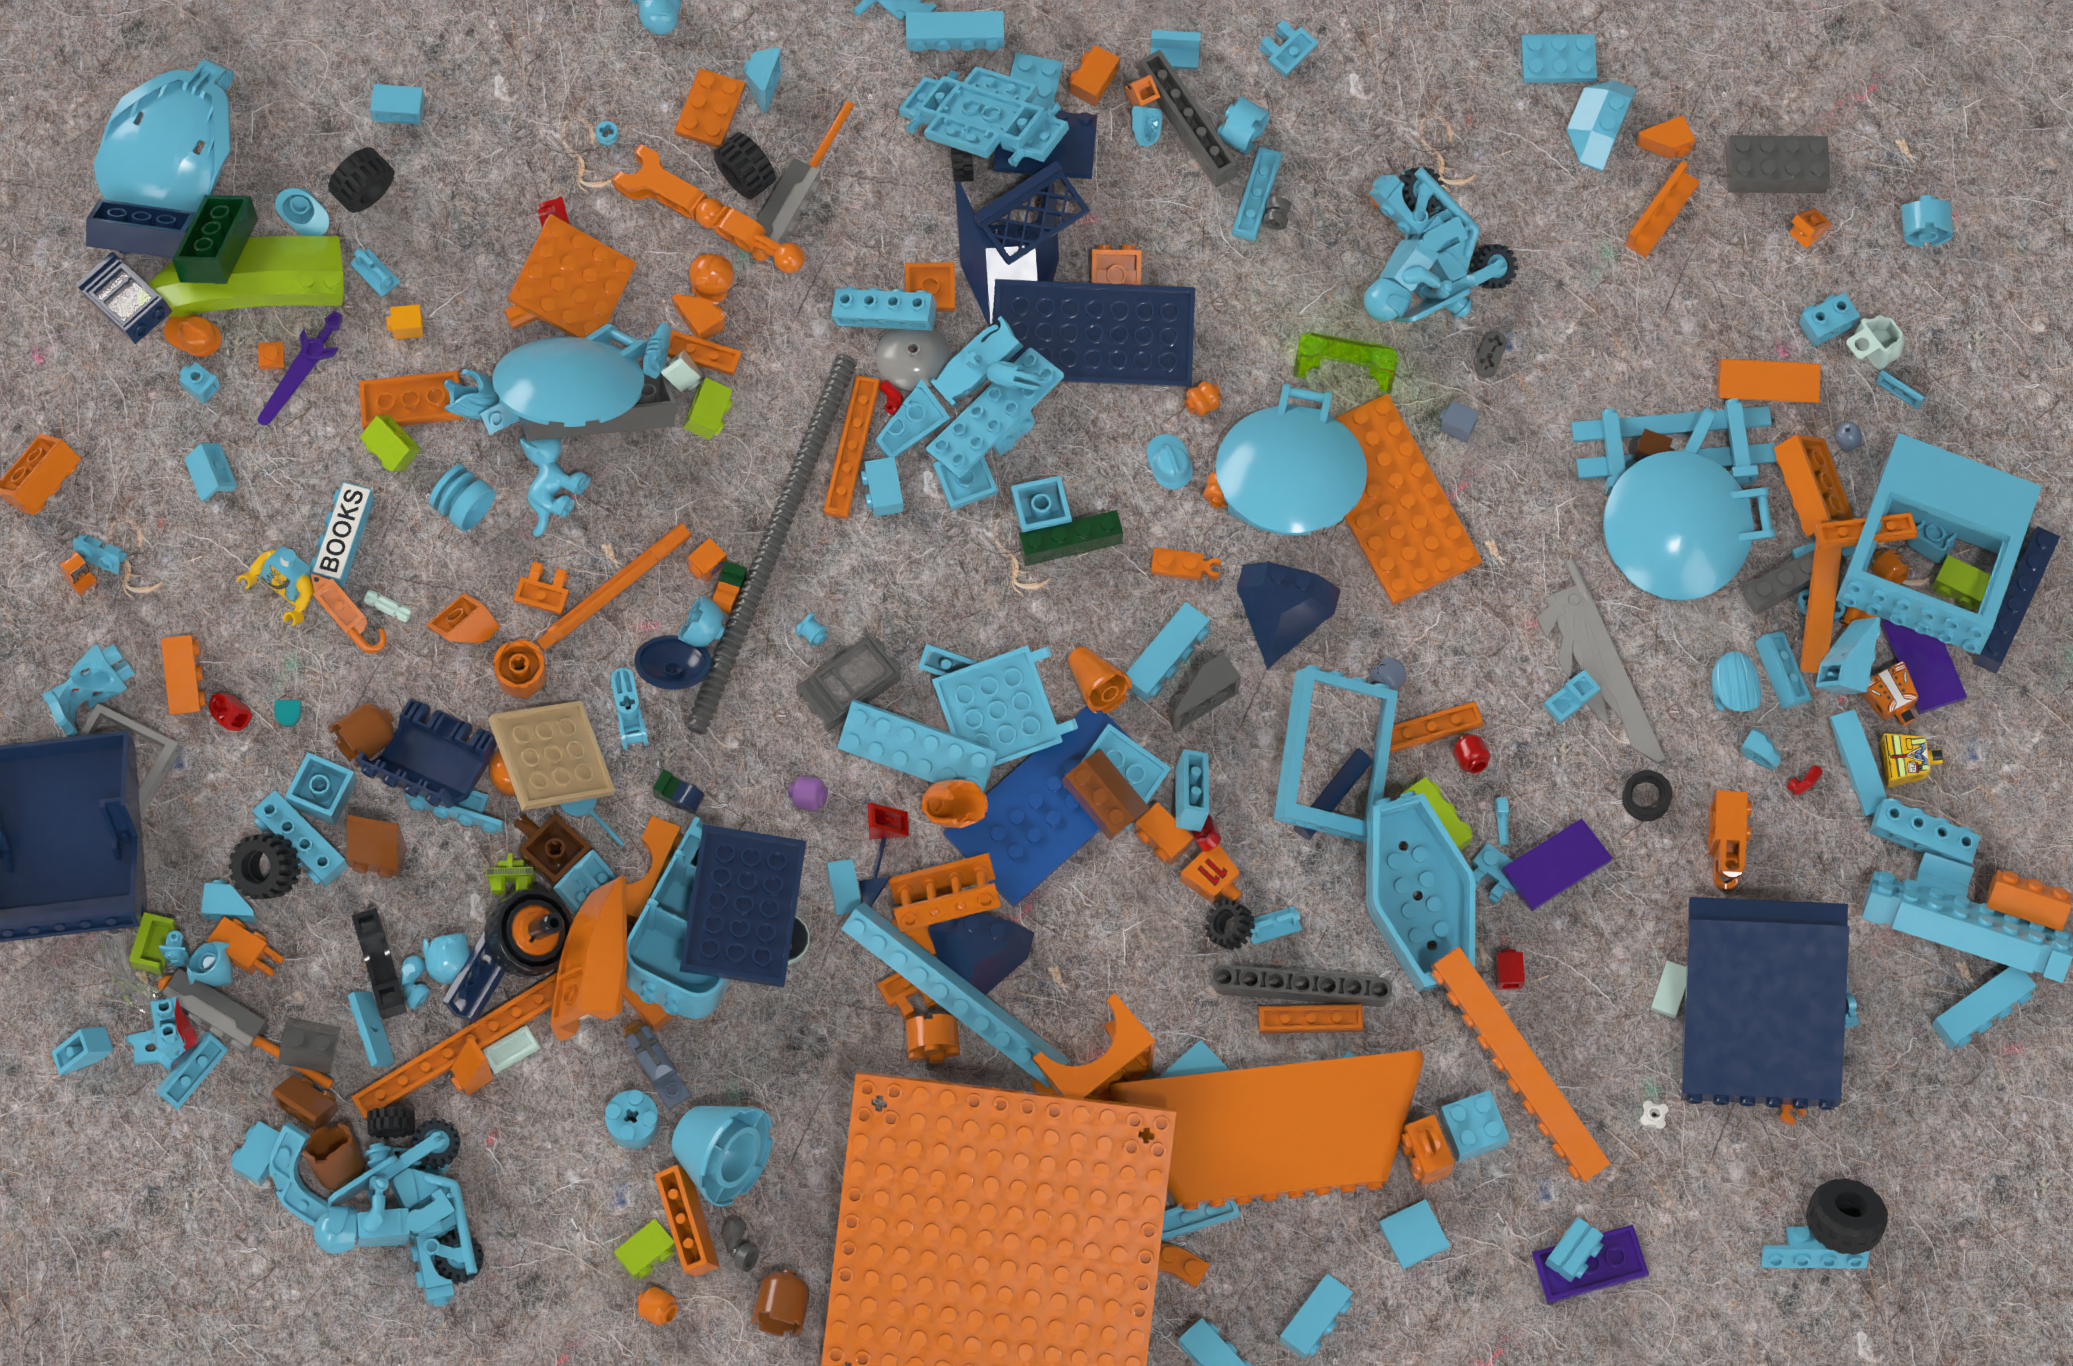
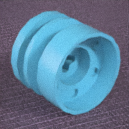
M458 464L447 471L436 484L429 498V506L434 510H438L442 516L449 515V522L461 531L466 532L477 525L486 515L495 500L496 491L483 480L475 481V474L468 471V468L464 465Z

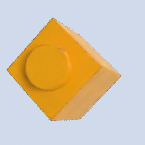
M420 304L390 307L391 316H386L387 330L392 331L394 340L424 337L423 314Z

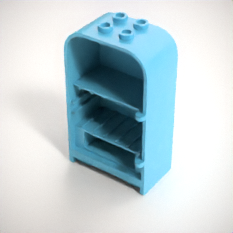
M696 816L627 938L626 985L630 990L638 994L642 1001L648 1004H653L654 1002L662 1006L663 1010L668 1014H679L691 1019L704 1018L712 1014L719 1006L732 982L731 979L679 971L703 824L708 825L700 821V818Z

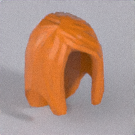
M944 780L934 783L923 795L921 808L926 817L934 824L950 828H963L983 819L988 809L986 794L981 791V787L976 783L967 780Z

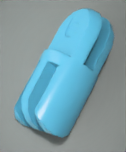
M999 361L991 364L987 369V377L997 385L1015 390L1019 387L1038 390L1041 387L1038 383L1023 380L1025 378L1042 381V376L1038 373L1024 370V367L1021 365Z

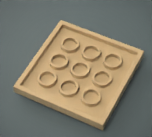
M582 700L492 714L489 717L490 726L522 811L612 796L615 792Z

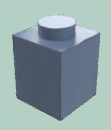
M1452 400L1449 408L1444 407L1438 420L1442 422L1440 431L1467 443L1477 424L1480 412Z

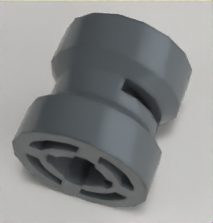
M1282 197L1268 198L1266 204L1268 212L1264 215L1263 224L1275 230L1287 228V214L1290 212L1291 202Z

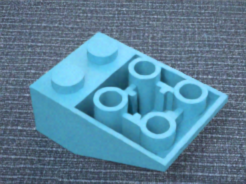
M1881 618L1853 620L1820 662L1815 688L1840 695L1865 693L1871 682V666L1876 657V640L1881 631Z

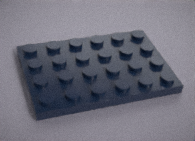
M703 824L680 972L784 988L807 841Z

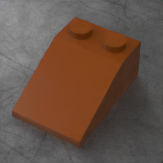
M348 815L347 862L349 867L353 871L362 874L370 871L377 873L378 876L383 878L400 877L407 846L399 824Z

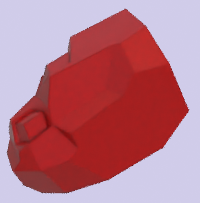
M222 692L213 694L209 701L211 716L225 729L241 731L248 726L252 714L248 706L240 702L235 696Z

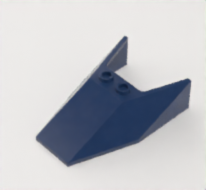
M955 182L960 264L988 327H990L995 322L996 279L1054 281L1059 263L1058 234L1008 266L982 228L979 229L974 222L975 213L961 183ZM1055 184L1051 185L1050 193L1055 194ZM1043 196V200H1042V203H1041V207H1040V208H1043V209H1044V208H1045V203H1046V197ZM1049 198L1048 210L1056 211L1055 198ZM1039 213L1037 220L1031 224L1042 225L1043 213ZM1046 214L1044 226L1055 228L1057 226V216ZM1006 224L990 225L989 228L993 234L1004 236ZM1009 224L1007 236L1021 239L1023 227ZM1026 227L1024 239L1030 241L1037 240L1041 230ZM1005 241L1004 249L1010 257L1019 252L1020 243Z

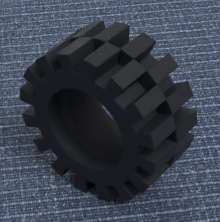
M951 147L954 183L974 181L972 153Z
M1222 900V904H1215L1216 910L1212 908L1209 910L1212 914L1211 917L1206 916L1205 920L1209 922V924H1205V929L1208 930L1206 935L1210 938V941L1225 949L1234 950V947L1239 949L1242 947L1241 943L1246 944L1248 942L1246 937L1251 938L1253 935L1249 931L1250 929H1255V925L1251 923L1255 921L1254 916L1251 915L1252 912L1247 907L1233 900ZM1232 916H1235L1233 928L1225 934L1226 922Z
M389 1106V1108H374L367 1112V1134L371 1137H384V1139L393 1137V1139H396L398 1137L411 1136L415 1132V1111L408 1107L402 1108V1106L397 1108Z

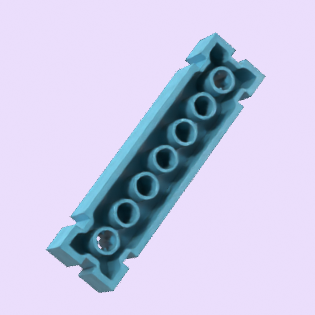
M1874 871L1865 895L1862 919L1880 925L1882 923L1892 925V929L2026 972H2039L2043 974V977L2063 983L2073 958V934L2067 929L2063 928L2062 931L2050 930L2043 925L1987 908L1986 903L1978 904L1971 902L1968 898L1961 895L1952 896L1945 894L1939 888L1920 886L1914 880L1907 879L1904 882L1895 880V876L1889 872Z

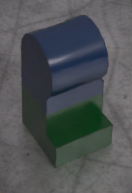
M663 769L652 788L654 797L692 814L696 813L705 797V794L700 789L681 781L665 769Z

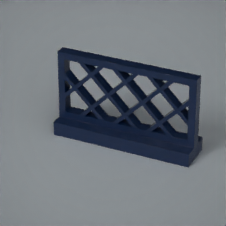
M1056 160L975 213L974 222L979 229L982 228L1009 266L1088 214L1090 209L1062 172V167ZM1061 180L1066 187L1065 195L1050 193L1051 185ZM1036 195L1046 197L1045 208L1030 206L1031 198ZM1049 198L1064 200L1062 212L1047 209ZM1066 201L1077 202L1082 210L1076 214L1065 213ZM1014 209L1026 210L1024 222L1010 220L1011 211ZM1029 211L1043 213L1042 225L1027 223ZM1046 214L1060 216V224L1055 228L1044 226ZM995 222L1005 223L1004 236L993 234L989 226ZM1009 224L1023 227L1021 239L1007 236ZM1026 227L1041 230L1039 238L1035 241L1025 240ZM1005 241L1020 243L1019 252L1010 257L1004 249Z

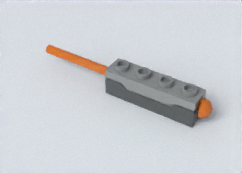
M851 101L845 102L810 162L806 164L796 158H793L756 220L766 230L765 236L779 244L787 243L786 238L789 233L793 234L799 223V216L801 213H806L810 205L809 199L813 193H818L822 185L820 170L817 167L852 111L854 104ZM756 247L751 252L752 257L757 261H765L768 258L774 260V257Z
M179 968L174 976L165 975L160 978L158 989L163 999L179 997L180 1007L183 1013L187 1014L186 1017L190 1022L197 1026L202 1023L209 1028V1033L218 1039L222 1037L227 1038L231 1041L229 1044L240 1052H243L245 1049L252 1053L256 1047H260L279 1059L280 1047L263 1038L269 1029L266 1020L200 981L195 980L193 984H189L187 973ZM291 1066L328 1090L334 1084L332 1079L318 1071Z

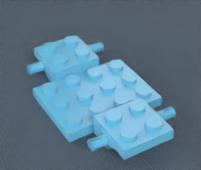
M975 66L964 82L956 80L959 75L953 70H950L946 77L942 76L940 80L924 76L899 108L900 116L911 119L910 123L906 126V130L909 133L912 132L914 134L921 124H927L929 126L924 131L926 139L984 158H988L1001 142L1002 149L1014 152L1008 159L1009 164L1014 165V167L1018 165L1023 157L1044 162L1069 130L1067 121L1055 117L1058 111L1061 110L1058 103L1055 104L1053 102L1047 111L1043 107L1030 104L1039 93L1037 85Z

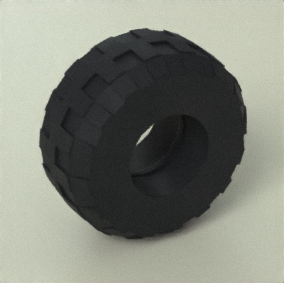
M1847 1178L1830 1180L1818 1186L1810 1199L1806 1211L1807 1226L1815 1239L1827 1249L1834 1250L1840 1254L1856 1255L1872 1250L1880 1242L1888 1222V1211L1879 1194L1877 1195L1870 1186Z

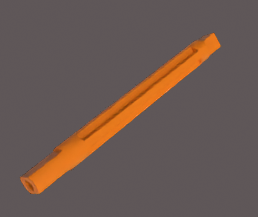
M680 522L547 628V633L535 641V643L542 651L546 650L554 642L556 644L559 643L692 536L689 530Z

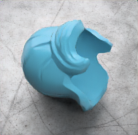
M631 0L632 4H638L640 22L650 33L665 35L676 28L682 0Z
M454 933L437 937L431 941L430 947L428 938L423 939V954L427 972L438 983L453 984L471 954L466 941V934Z

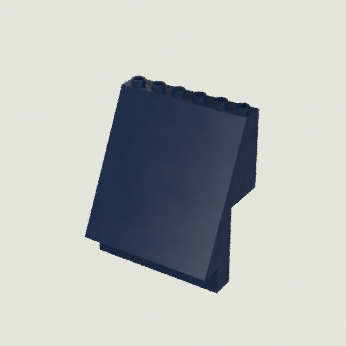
M115 731L0 745V943L139 927L141 917H143L144 912L147 913L136 750L130 731Z
M1689 897L1686 996L1683 1007L1681 1100H1687L1689 1104L1713 1101L1715 1105H1728L1729 1102H1737L1745 1107L1755 1106V1103L1766 1104L1770 1108H1779L1782 1105H1792L1795 1109L1819 1106L1821 1110H1834L1835 1107L1840 1106L1850 926H1848V904Z

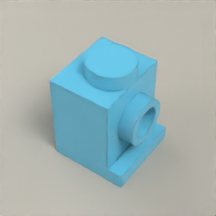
M197 362L192 366L189 364L184 366L180 371L179 382L181 387L203 405L220 388L217 377L210 374Z

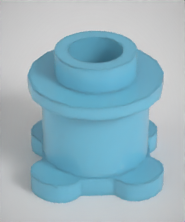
M811 612L796 627V635L798 637L804 636L809 641L808 644L810 646L815 644L819 646L828 636L826 633L828 627L820 625L814 618L815 614Z

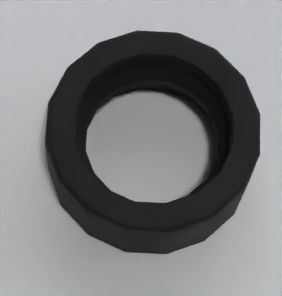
M1642 770L1633 774L1627 780L1622 793V803L1625 810L1633 818L1640 821H1654L1661 818L1667 812L1672 800V787L1668 779L1661 773L1652 770ZM1642 782L1656 785L1662 792V801L1659 806L1654 809H1644L1635 804L1632 799V792L1635 786Z

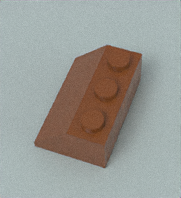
M1101 749L1082 761L1067 773L1061 781L1110 841L1150 809Z

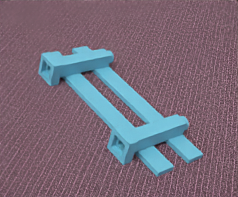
M1729 399L1725 401V410H1715L1717 414L1709 431L1728 430L1730 447L1699 449L1697 454L1715 461L1723 468L1732 467L1730 474L1739 485L1755 484L1758 477L1757 465L1777 463L1774 450L1775 443L1748 445L1745 428L1770 427L1772 423L1769 406L1742 408V403H1740L1739 399ZM1606 409L1601 412V420L1571 422L1573 442L1604 440L1606 457L1576 459L1578 479L1608 477L1605 484L1606 496H1610L1617 480L1632 465L1638 462L1633 460L1635 454L1624 455L1622 438L1641 437L1644 428L1662 435L1693 433L1703 411L1618 418V413L1615 409Z

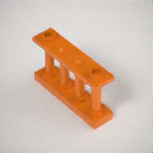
M989 853L891 877L889 884L895 905L902 903L901 907L893 908L899 931L903 932L1001 907L995 883L988 884V881L996 879ZM976 884L978 885V887H976V888H972V889H968V890H964V891H963V889H962V888H964V887H968V886H972V885H976ZM948 891L953 892L952 894L937 897V894ZM927 897V900L912 904L913 900Z

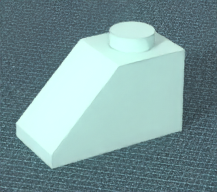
M685 349L665 363L661 371L663 376L680 392L686 388L690 391L701 383L699 378H701L702 372Z

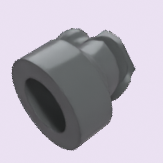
M730 1218L725 1223L722 1239L726 1243L727 1253H731L730 1256L734 1260L735 1267L744 1272H749L757 1262L758 1248L747 1243L742 1246L740 1245L744 1232L747 1229L745 1227L746 1223L742 1219Z

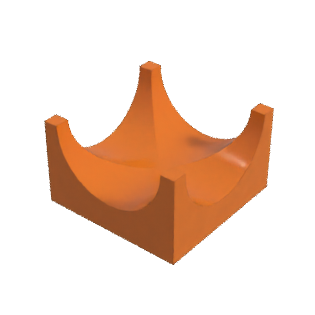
M1114 993L1106 1000L1115 1019V1022L1111 1020L1104 1025V1029L1112 1042L1107 1052L1092 1063L1082 1066H1066L1052 1061L1040 1051L1033 1057V1062L1041 1070L1051 1086L1047 1088L1037 1079L1031 1083V1086L1037 1093L1111 1101L1110 1085L1138 1081L1152 1069L1156 1040Z

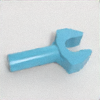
M1507 797L1495 799L1499 846L1509 845L1507 817L1509 808Z

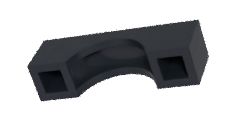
M377 908L351 915L382 1020L407 1013Z

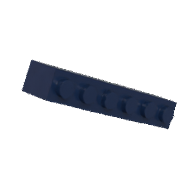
M2039 526L2036 527L2005 592L1993 629L1980 655H1976L1973 664L1995 674L1998 672L2061 536Z

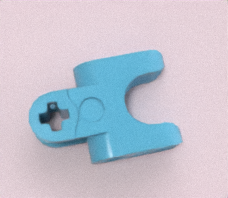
M619 668L611 674L610 679L619 719L623 750L628 749V745L641 742L644 743V746L649 745L644 720H642L634 675L627 668Z

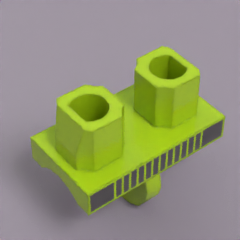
M513 853L507 854V860H498V868H486V877L488 883H490L492 895L506 894V883H515V891L531 889L532 882H535L533 867H524V860H514Z

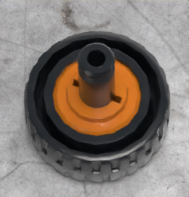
M531 888L511 893L498 901L487 916L484 927L486 948L493 961L511 975L529 978L548 973L559 966L563 947L573 923L571 913L557 896L548 891Z

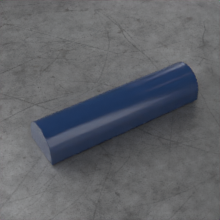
M1357 748L1310 807L1333 812L1371 765L1372 759L1362 749ZM1294 826V831L1307 840H1310L1317 832Z

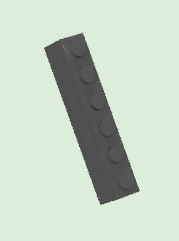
M1161 50L1140 60L1139 76L1141 78L1147 75L1152 76L1160 98L1156 99V101L1214 186L1218 187L1235 178L1238 169L1237 161Z

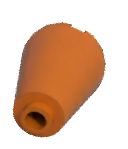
M1078 647L1070 653L1068 664L1087 707L1093 713H1097L1096 711L1108 713L1118 708L1126 700L1127 696L1125 693L1128 688L1131 690L1132 682L1125 672L1088 647Z

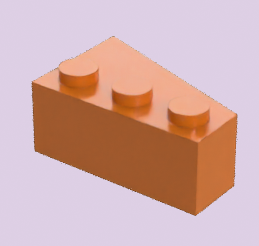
M186 635L161 638L169 715L203 712V706H206L207 703L205 691H201V681L204 680L202 665H199L201 649L197 636Z

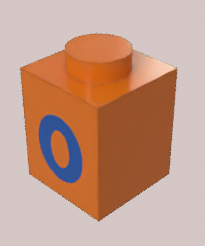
M708 538L687 557L689 572L696 579L701 578L705 583L723 568L725 561L728 562L727 554L711 538Z

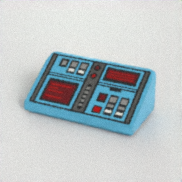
M1887 369L1880 372L1876 381L1879 386L1917 410L1927 397L1926 394Z

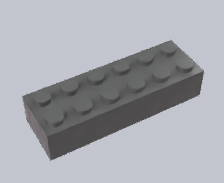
M662 373L656 379L644 374V386L640 399L631 409L614 419L602 423L598 419L586 421L585 426L564 427L563 422L550 421L549 425H544L520 416L519 419L527 441L675 426L677 402L669 381Z

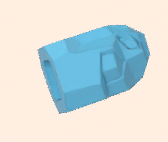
M1133 106L1132 130L1135 133L1136 142L1139 146L1153 145L1161 134L1162 110Z
M1754 727L1745 740L1740 752L1758 765L1773 770L1781 762L1780 751L1774 746L1773 740L1768 738L1765 732Z

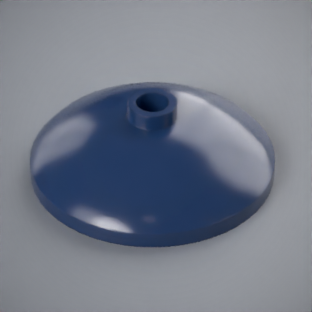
M660 636L645 642L638 648L635 654L634 665L638 675L647 683L661 689L681 690L700 683L708 676L711 670V656L705 647L689 645L679 640L678 636Z

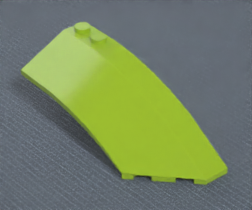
M339 236L249 237L227 284L181 283L173 261H171L148 285L163 297L171 308L172 312L167 317H188L193 314L265 306H342L344 278ZM142 289L138 293L139 308L151 298Z

